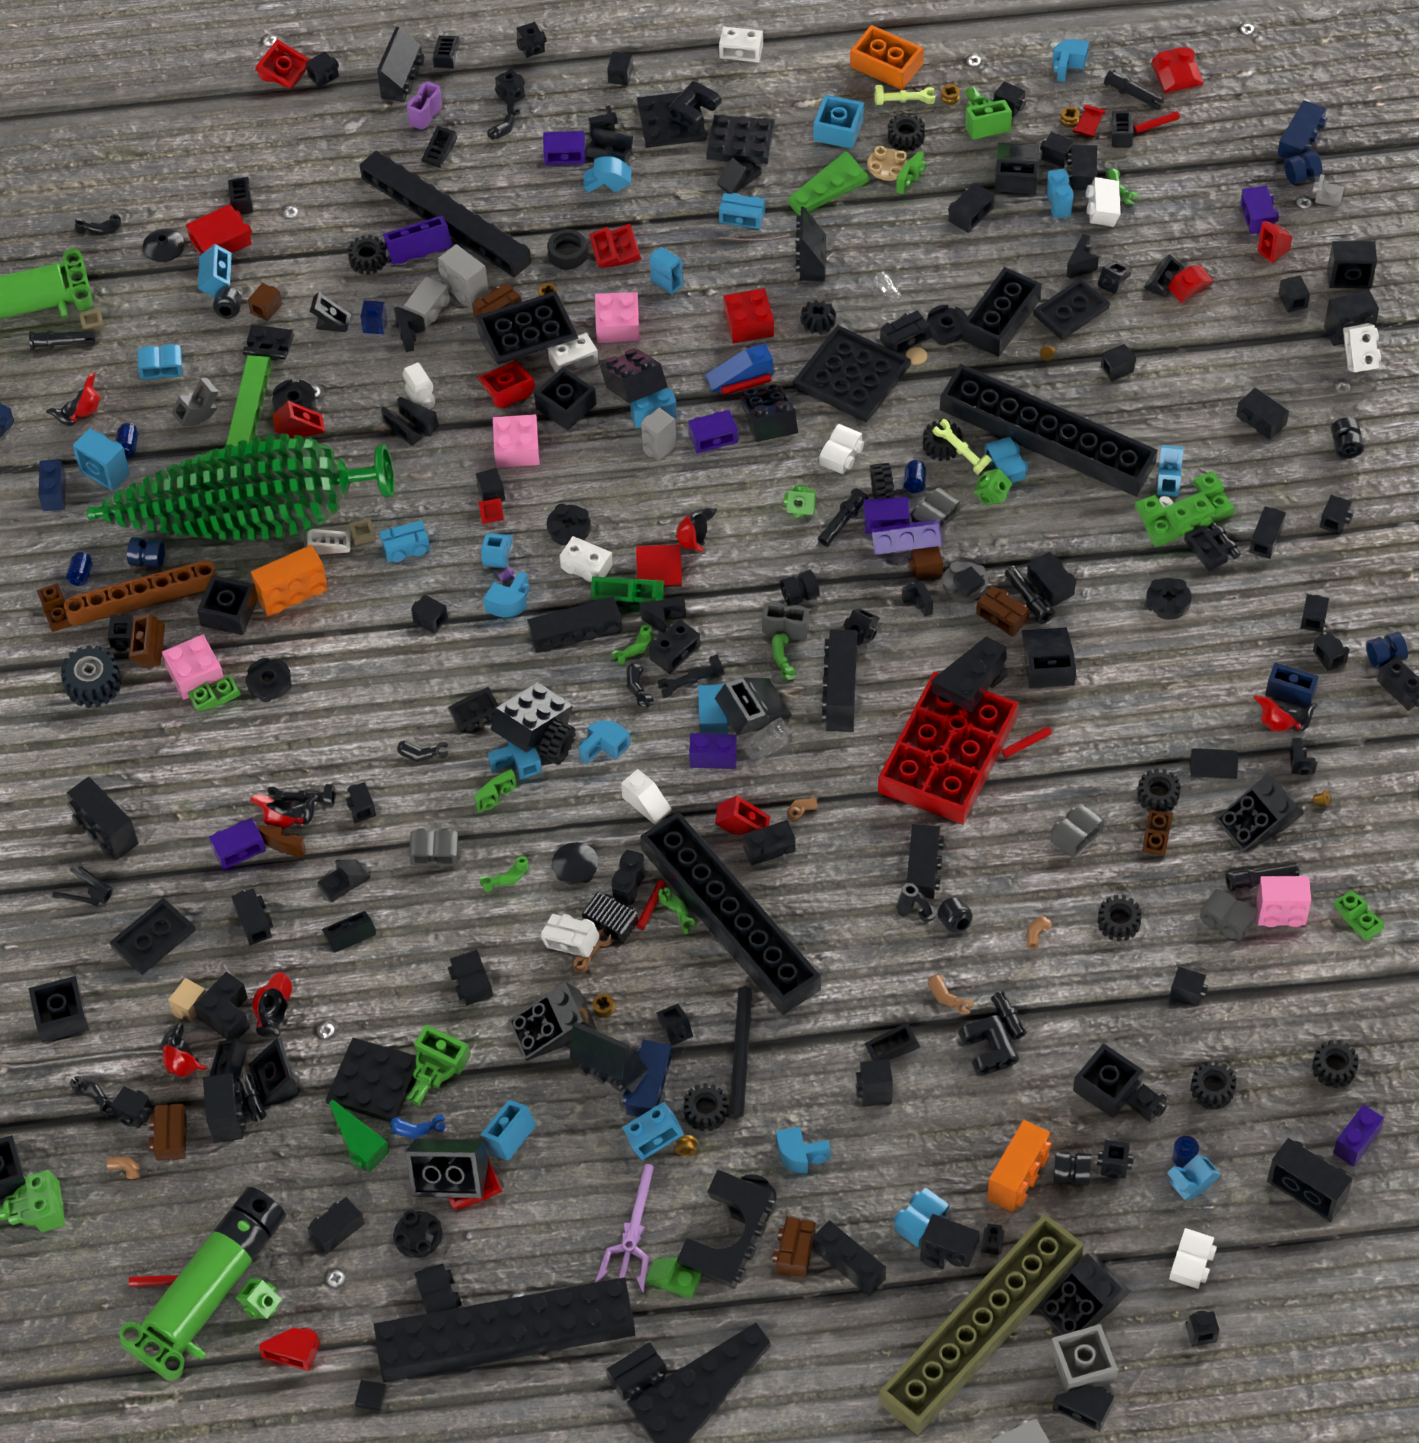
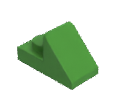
M676 1257L654 1259L645 1283L693 1299L702 1277L701 1273L678 1266Z

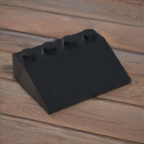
M556 291L476 316L478 334L485 349L497 364L578 339V334Z

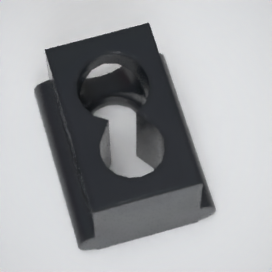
M987 1223V1227L984 1228L982 1252L1001 1254L1004 1238L1002 1225ZM991 1234H996V1244L989 1243L991 1242Z

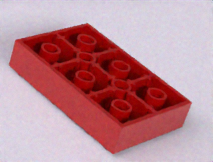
M933 671L878 777V793L964 825L1017 720L1019 703L986 691L973 713L932 693L931 680L940 674Z

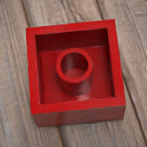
M765 288L723 295L724 314L732 344L774 337V318Z

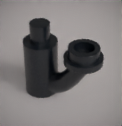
M912 883L904 884L896 904L898 914L906 916L907 913L912 911L914 903L917 902L921 906L919 909L920 919L924 922L932 921L936 917V909L929 904L916 885Z

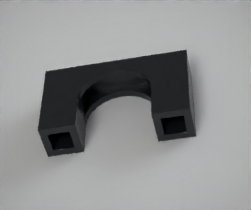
M717 1169L707 1191L711 1199L731 1206L742 1213L745 1218L744 1232L734 1245L723 1249L711 1248L686 1238L677 1262L681 1267L701 1273V1276L735 1289L737 1283L741 1284L745 1277V1264L747 1260L751 1261L755 1254L756 1246L754 1244L757 1237H762L766 1228L764 1221L767 1214L771 1215L773 1213L776 1201L774 1200L773 1191Z

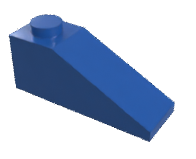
M766 343L741 351L705 374V378L712 393L721 391V387L765 374L772 376L773 358Z

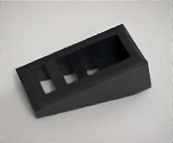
M438 36L433 54L434 68L454 69L459 36Z
M1113 111L1112 147L1130 148L1133 145V112Z
M437 126L421 162L441 168L458 138L456 131ZM437 144L443 145L444 148L438 147V146H436V145H437ZM433 150L440 151L441 154L435 153ZM433 156L439 159L438 161L430 159L429 157Z
M249 177L228 180L231 206L235 211L238 210L241 215L252 213L253 203Z
M399 397L397 399L399 413L425 434L431 436L438 427L436 412Z
M908 1022L864 1043L872 1061L891 1060L920 1048ZM907 1035L909 1041L905 1043L902 1036ZM898 1039L900 1046L896 1047L893 1040ZM888 1042L892 1050L887 1052L883 1043ZM879 1045L883 1053L882 1055L878 1056L874 1048L875 1046Z

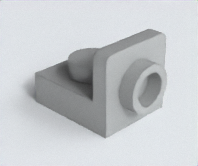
M1321 174L1319 182L1315 181L1312 194H1316L1315 203L1340 207L1344 186L1324 183L1325 175Z

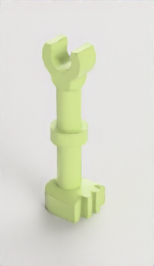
M882 85L875 86V105H883L884 101L906 103V100H920L927 104L935 103V96H933L934 88L932 87L925 88L920 92L900 90V92L884 93Z
M943 419L939 423L943 426L944 430H940L937 426L932 430L936 436L947 439L957 449L956 452L959 455L962 453L974 465L973 471L977 475L992 461L986 454L981 459L968 448L969 445L966 442L963 443L952 433L947 420Z

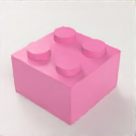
M638 292L595 294L597 343L640 341Z
M536 414L493 417L496 468L540 465Z
M204 634L162 651L166 669L183 700L190 698L188 692L203 683L208 682L212 685L224 677L222 668Z
M1261 876L1256 897L1258 925H1265L1267 927H1275L1277 925L1299 927L1306 925L1311 905L1309 876Z

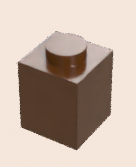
M262 283L248 299L250 313L269 321L282 305L280 291L274 286Z
M939 546L912 549L908 565L910 572L914 571L916 580L942 576L943 561Z

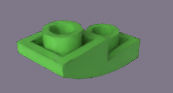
M920 151L914 155L901 169L897 177L896 193L905 194L907 186L911 187L912 181H918L921 173H925L927 162L924 161V152Z
M230 674L212 685L205 682L188 692L198 712L222 705L242 695Z
M512 769L496 776L474 796L477 812L492 809L495 805L499 804V795L508 794L517 788L515 774Z
M1350 890L1333 902L1341 916L1364 940H1369L1384 929V922L1368 910V903L1354 891Z

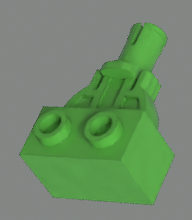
M975 86L972 89L971 87L966 89L965 95L969 101L966 108L965 128L972 140L1011 131L1012 111L1005 100L992 102L986 97L985 101V96L980 95Z
M426 1024L414 1043L417 1055L416 1069L412 1076L417 1081L406 1098L411 1104L415 1102V1106L420 1107L429 1089L433 1088V1086L438 1089L441 1082L449 1079L454 1073L460 1075L471 1056L468 1044Z
M49 1170L26 1176V1184L20 1186L13 1195L6 1196V1200L0 1206V1221L9 1220L12 1225L18 1223L30 1226L35 1225L41 1232L65 1225L60 1182Z

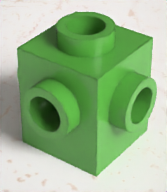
M999 468L984 472L980 476L973 492L986 506L1000 504L1006 499V494L1012 482Z
M794 485V488H790L788 493L784 494L783 506L787 507V513H792L793 517H805V514L813 515L815 513L817 490L807 489L806 485ZM797 499H801L803 503H798Z
M250 1278L235 1297L245 1307L243 1309L244 1312L253 1319H267L277 1311V1305L282 1300L276 1294L277 1289L272 1284L264 1282L262 1279Z

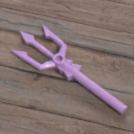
M650 1164L644 1165L630 1223H624L623 1243L606 1249L595 1283L608 1274L606 1267L611 1254L625 1252L618 1278L625 1277L631 1254L642 1259L640 1276L636 1277V1280L644 1294L649 1256L640 1250L637 1244L641 1240L640 1235L645 1230V1227L641 1226L640 1222L654 1166Z

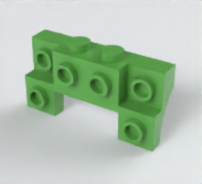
M1214 471L1194 478L1193 484L1199 493L1163 507L1156 495L1135 503V508L1146 527L1149 539L1156 548L1178 538L1185 537V534L1202 526L1209 528L1212 522L1217 523L1233 516L1234 506L1223 492L1224 485Z

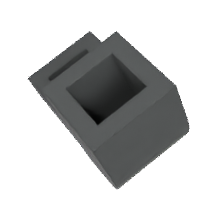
M200 378L193 395L179 396L171 413L182 426L198 425L209 419L217 410L213 402L218 390L208 378Z

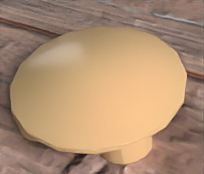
M877 146L868 158L867 167L876 178L887 181L896 180L901 169L908 162L906 159L907 155L904 151Z

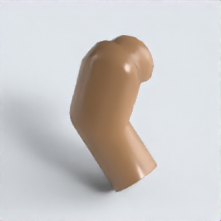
M817 799L795 800L787 810V817L792 821L800 819L805 811L817 810Z
M1039 916L1028 926V948L1035 949L1039 947V933L1042 930L1048 931L1051 928L1052 922L1050 919H1047L1045 916Z
M130 1157L107 1158L108 1170L123 1169L126 1171L128 1179L139 1177L140 1166Z

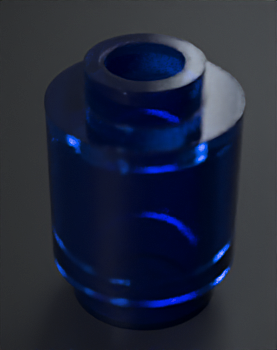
M124 423L117 429L115 439L116 442L123 446L125 457L136 452L139 435L137 427L130 423Z
M912 460L905 467L904 488L911 493L921 492L926 487L927 470L922 461Z
M77 552L71 558L66 579L72 585L81 586L87 584L93 565L91 556L84 552Z
M1181 1136L1175 1141L1172 1160L1177 1167L1184 1168L1198 1155V1142L1190 1136Z

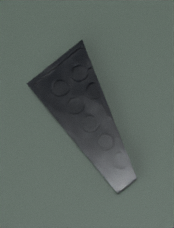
M756 1322L627 1401V1406L652 1443H690V1439L706 1424L726 1400V1396L731 1390L737 1387L747 1371L752 1369L768 1350L770 1341Z

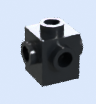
M535 22L516 28L517 47L519 51L524 52L526 58L545 52L546 35L544 31L539 30Z
M512 68L495 77V92L507 105L513 104L525 97V81Z
M861 608L855 609L846 618L843 628L845 630H857V645L860 646L861 644L869 643L875 638L877 634L876 626L880 617Z
M1105 1140L1104 1150L1098 1151L1097 1166H1101L1102 1176L1110 1179L1126 1178L1127 1170H1132L1133 1155H1129L1130 1143Z

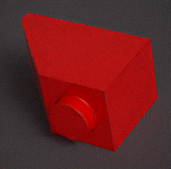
M1264 221L1261 224L1257 251L1273 263L1290 251L1292 235L1278 224Z
M1190 265L1174 276L1168 288L1178 301L1182 303L1212 284L1213 279L1201 265Z
M287 401L272 415L275 432L288 434L289 438L292 439L294 435L305 437L325 432L322 414L291 401Z
M734 796L717 805L715 824L731 834L743 835L769 826L770 815L739 796Z
M293 1327L260 1343L259 1350L264 1359L310 1372L320 1347L318 1334L312 1329Z

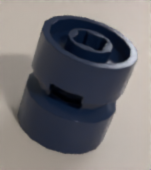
M1314 150L1284 160L1285 174L1291 184L1303 182L1306 178L1313 179L1319 177L1323 171L1321 159Z
M131 537L127 549V562L129 565L142 567L146 564L148 568L157 569L163 566L165 558V543L163 540L150 539L147 542L145 538Z
M1400 632L1387 634L1384 636V639L1377 637L1366 642L1368 659L1376 669L1381 668L1395 657H1398L1401 661L1408 658L1407 645Z

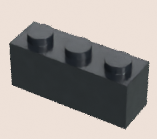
M912 824L906 883L916 885L919 892L927 899H934L935 890H940L941 876H936L937 870L942 869V856H938V850H943L944 836L940 835V826Z
M830 1220L812 1237V1250L867 1296H870L886 1280V1266Z

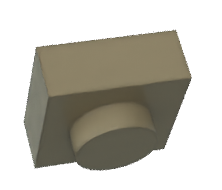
M100 308L79 313L83 331L94 330L96 332L105 330Z
M370 518L349 523L355 546L377 540Z

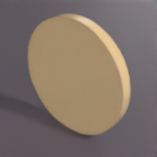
M914 347L907 351L906 357L911 359L912 365H921L927 360V352L922 348Z

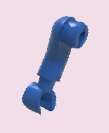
M442 1114L436 1115L428 1123L425 1121L417 1125L403 1121L399 1117L393 1118L390 1122L391 1131L394 1134L412 1139L426 1135L433 1129L437 1132H443L446 1128L445 1123L436 1125L438 1122L445 1120Z

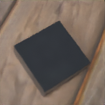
M972 566L953 577V582L967 596L985 585V580Z
M361 1380L355 1406L381 1411L387 1388L386 1384Z

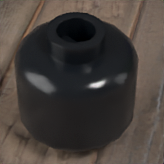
M230 287L221 288L215 294L213 301L214 312L221 318H234L240 312L242 304L241 294Z
M959 897L944 900L937 913L939 920L945 928L955 933L968 929L973 918L971 909Z

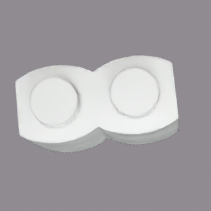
M416 363L404 368L405 392L411 402L428 409L433 408L435 405V397L432 394L433 383L421 364Z
M838 424L820 453L819 465L844 474L847 469L850 470L855 460L854 456L856 453H860L864 446L862 433Z
M1185 1228L1169 1280L1199 1289L1200 1282L1206 1283L1210 1269L1205 1266L1207 1260L1213 1261L1217 1246L1212 1245L1214 1237Z

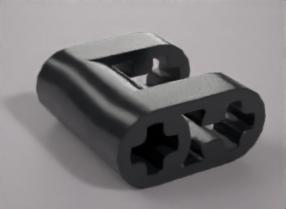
M693 81L667 107V113L673 120L696 130L704 122V117L693 108L695 104L714 111L722 103V99L717 92Z
M991 1016L967 1024L958 1031L963 1045H972L987 1040L990 1045L991 1052L982 1054L972 1061L973 1068L978 1076L1011 1067L1019 1061L1018 1054L1000 1016Z

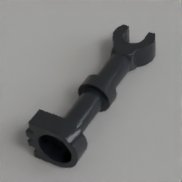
M718 655L710 656V666L695 672L691 670L687 675L677 679L662 678L658 680L659 688L668 687L661 691L663 698L672 695L673 691L678 687L689 683H698L699 679L715 674L717 677L725 675Z
M325 784L323 793H307L306 790L284 792L276 787H268L267 789L269 795H275L272 797L273 800L281 799L283 801H300L305 803L310 796L317 795L318 798L315 802H323L325 807H334L336 799V789L333 784Z

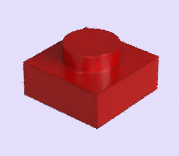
M501 498L478 502L482 524L505 520Z

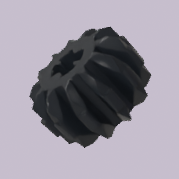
M815 299L814 303L807 302L806 306L802 307L800 322L805 331L810 330L812 335L815 332H819L821 335L823 331L829 333L836 323V312L833 309L832 303L826 304L825 300L818 302Z

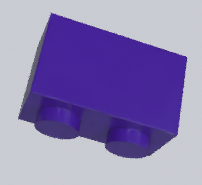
M584 131L543 132L545 165L586 163Z
M1267 186L1242 189L1240 204L1250 234L1260 233L1261 224L1264 221L1274 224L1279 221L1278 210L1273 207V195L1269 194Z
M730 410L719 411L688 421L689 436L696 454L738 443V429Z
M908 497L864 499L865 534H872L873 528L910 523Z
M690 733V768L736 769L737 735Z
M252 818L240 821L230 828L219 830L214 835L209 836L212 850L223 870L266 851L263 838Z
M1363 1104L1337 1138L1333 1154L1354 1167L1380 1133L1384 1117Z

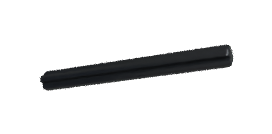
M747 986L739 987L737 997L729 1112L730 1116L735 1119L744 1116L752 1004V989Z

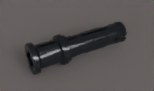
M1113 68L1109 70L1104 79V85H1110L1118 89V92L1121 94L1127 93L1154 107L1156 110H1159L1162 106L1158 103L1164 102V98L1133 83L1130 77H1124L1116 73V70Z
M51 330L40 333L29 331L30 349L34 350L38 347L53 349L57 345L95 344L94 330L54 333Z
M853 488L850 492V497L841 503L840 511L822 534L818 536L817 539L820 544L828 547L849 519L858 515V510L864 504V499H869L862 490Z
M1012 566L1014 571L1009 567L1005 571V576L1024 598L1029 611L1035 614L1039 624L1049 622L1054 617L1055 610L1045 603L1043 595L1035 592L1016 566Z
M1297 863L1258 870L1248 867L1244 871H1226L1225 880L1229 892H1233L1237 888L1248 887L1251 889L1256 887V884L1260 883L1261 876H1299V872L1296 873V871H1299Z

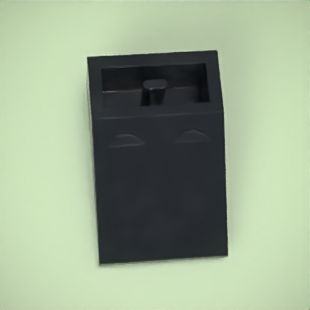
M998 143L995 192L1036 194L1039 145Z
M801 206V215H796V228H800L796 231L795 241L797 244L796 258H800L796 259V272H800V281H825L826 234L806 208Z
M771 384L762 389H748L744 393H739L751 434L756 442L798 433L795 408L781 385Z
M1067 627L1022 630L1029 688L1074 686L1076 664Z
M743 677L725 683L715 697L716 702L737 735L792 716L769 678Z
M1267 773L1218 815L1215 820L1240 850L1245 853L1287 829L1304 812L1278 781Z
M564 982L508 1020L526 1061L570 1045L574 1022L593 1030L597 1029L580 990L567 982Z
M1087 1253L1036 1309L1061 1335L1095 1326L1111 1313L1131 1291L1097 1256Z

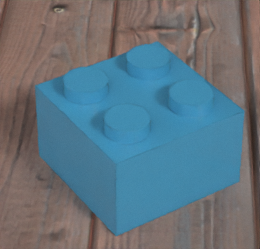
M824 95L813 124V141L853 149L864 121V102Z
M89 428L73 444L80 472L106 488L114 491L130 475L123 446L116 441L109 440L103 433Z

